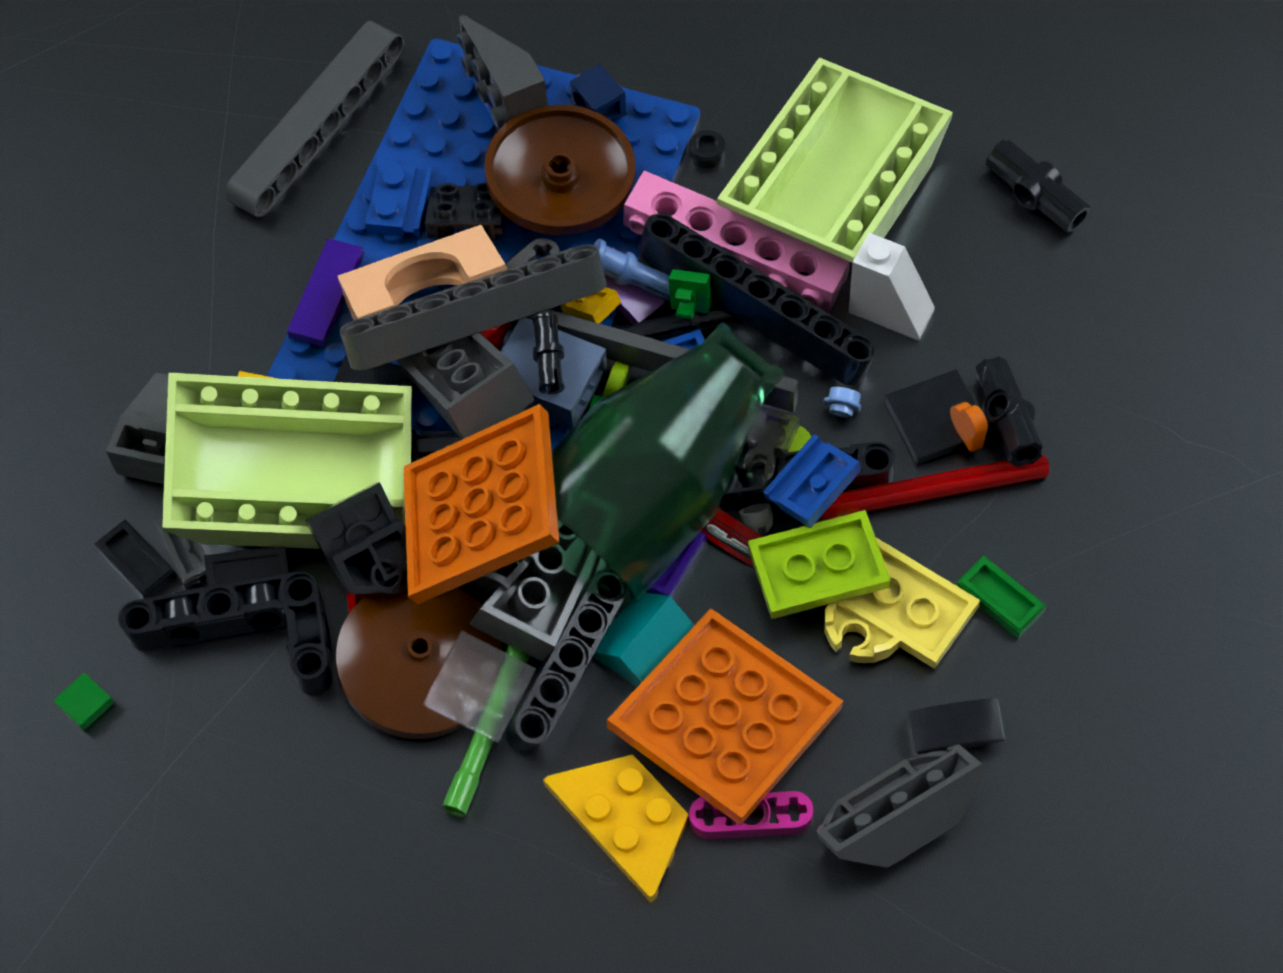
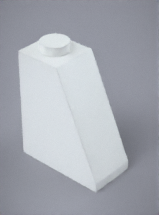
M868 233L852 262L849 313L919 341L935 309L905 246Z

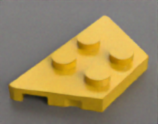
M633 754L549 775L543 779L544 786L646 899L650 903L654 901L659 892L658 888L665 871L669 868L674 857L677 843L682 838L689 821V814Z

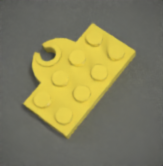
M876 538L891 579L890 588L828 604L825 608L824 633L833 650L837 652L842 647V637L848 632H857L865 638V641L852 648L849 661L875 663L890 657L900 647L935 669L978 609L980 600Z

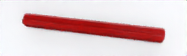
M1042 454V457L1034 464H1026L1020 467L1010 464L1009 460L843 491L819 519H829L863 510L871 511L1045 478L1049 475L1050 471L1046 455Z

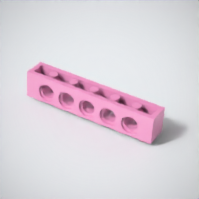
M643 171L624 204L623 225L629 227L634 233L642 235L645 223L651 215L658 213L670 214L674 219L825 312H830L847 280L850 261L717 204V201L647 171ZM702 228L705 229V231H697L695 229ZM728 243H738V244H740V245H739V246H733V245H730V244H728ZM765 257H770V258H773V259H775V260H773V261H768V260H765V259H763V258H765ZM798 272H806L810 275L804 276L798 274Z

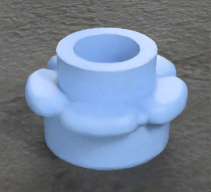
M831 387L829 396L823 400L825 405L830 406L829 413L838 417L851 418L853 413L860 412L861 405L859 404L861 394L849 388Z

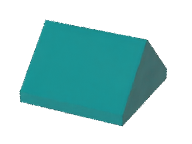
M638 592L608 627L593 658L637 688L694 627V624L670 596Z

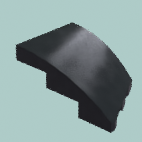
M376 482L305 519L326 560L349 594L408 593L406 527L402 519L397 518L380 482Z

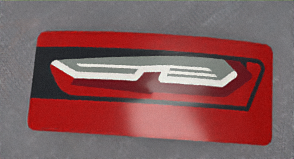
M707 503L694 529L707 534L708 540L751 567H754L748 550V541L763 536L737 521L712 503Z

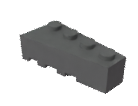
M582 490L557 519L559 543L525 557L479 609L469 625L543 662L557 645L617 514L618 508Z

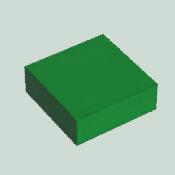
M84 672L53 700L55 705L83 732L114 704L112 698Z

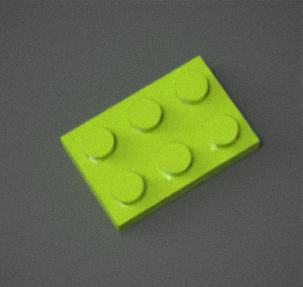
M866 510L815 523L811 528L803 526L748 541V550L771 619L890 588L891 579Z

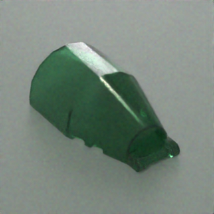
M724 322L699 346L598 401L552 451L557 519L584 541L616 573L625 584L630 597L636 603L717 513L722 496L734 473L738 458L744 444L747 442L763 401L785 375V371L778 365L774 364L771 366L732 334L733 329ZM743 364L760 376L761 379L758 381Z

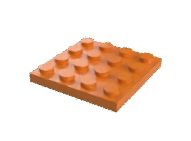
M540 404L404 466L408 597L416 604H420L559 543L549 415Z
M710 608L607 719V728L741 826L840 712L843 700Z

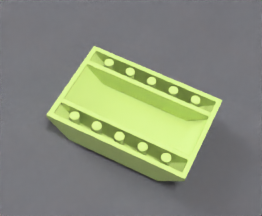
M819 57L717 198V204L853 262L868 233L885 238L931 168L953 112Z
M168 373L162 530L200 544L320 549L305 519L376 482L381 483L397 518L402 519L406 527L404 466L411 463L412 386Z

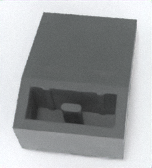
M465 15L460 16L461 32L457 34V39L465 56L461 57V63L468 77L474 76L477 81L475 87L483 104L488 102L492 108L490 109V115L496 129L499 130L510 119L527 110L548 105L545 79L530 53Z
M156 372L120 416L106 449L116 474L164 485L168 375Z

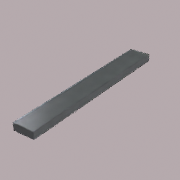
M550 309L526 316V318L532 320L536 314L549 312L548 317L550 321V315L552 313L556 314L558 317V330L606 348L607 359L612 361H618L678 380L681 379L692 384L793 413L798 403V381L796 379ZM519 319L511 321L513 328H515Z

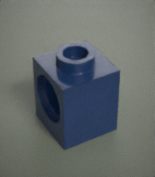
M601 64L579 73L570 81L573 106L593 110L612 122L627 115L625 91Z

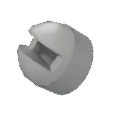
M769 503L753 504L739 511L742 524L757 533L758 528L761 527L767 533L773 525V513Z

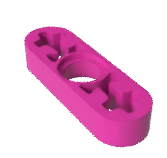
M798 791L769 792L757 806L764 814L763 819L758 824L747 825L743 823L740 826L732 820L733 825L727 826V817L714 818L713 825L707 826L704 819L697 818L704 815L705 809H712L714 816L726 815L700 797L690 807L689 821L692 831L704 839L797 835L805 832L811 826L813 821V804L808 796ZM769 805H776L775 813L788 812L789 805H797L798 811L806 813L800 814L799 821H791L789 814H776V823H770L771 810Z

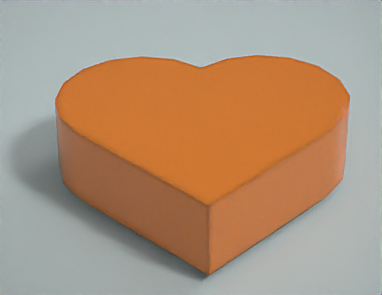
M967 402L952 406L950 409L951 420L968 450L973 452L983 448L988 424L981 408L976 405L971 406Z

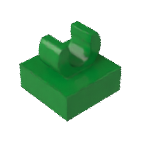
M673 269L668 280L671 309L677 310L676 317L692 319L695 312L708 314L712 306L710 274Z

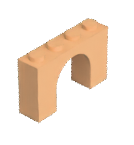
M478 225L338 275L337 277L347 307L353 320L398 306L406 297L421 289L445 284L458 286L507 270V267L482 225Z

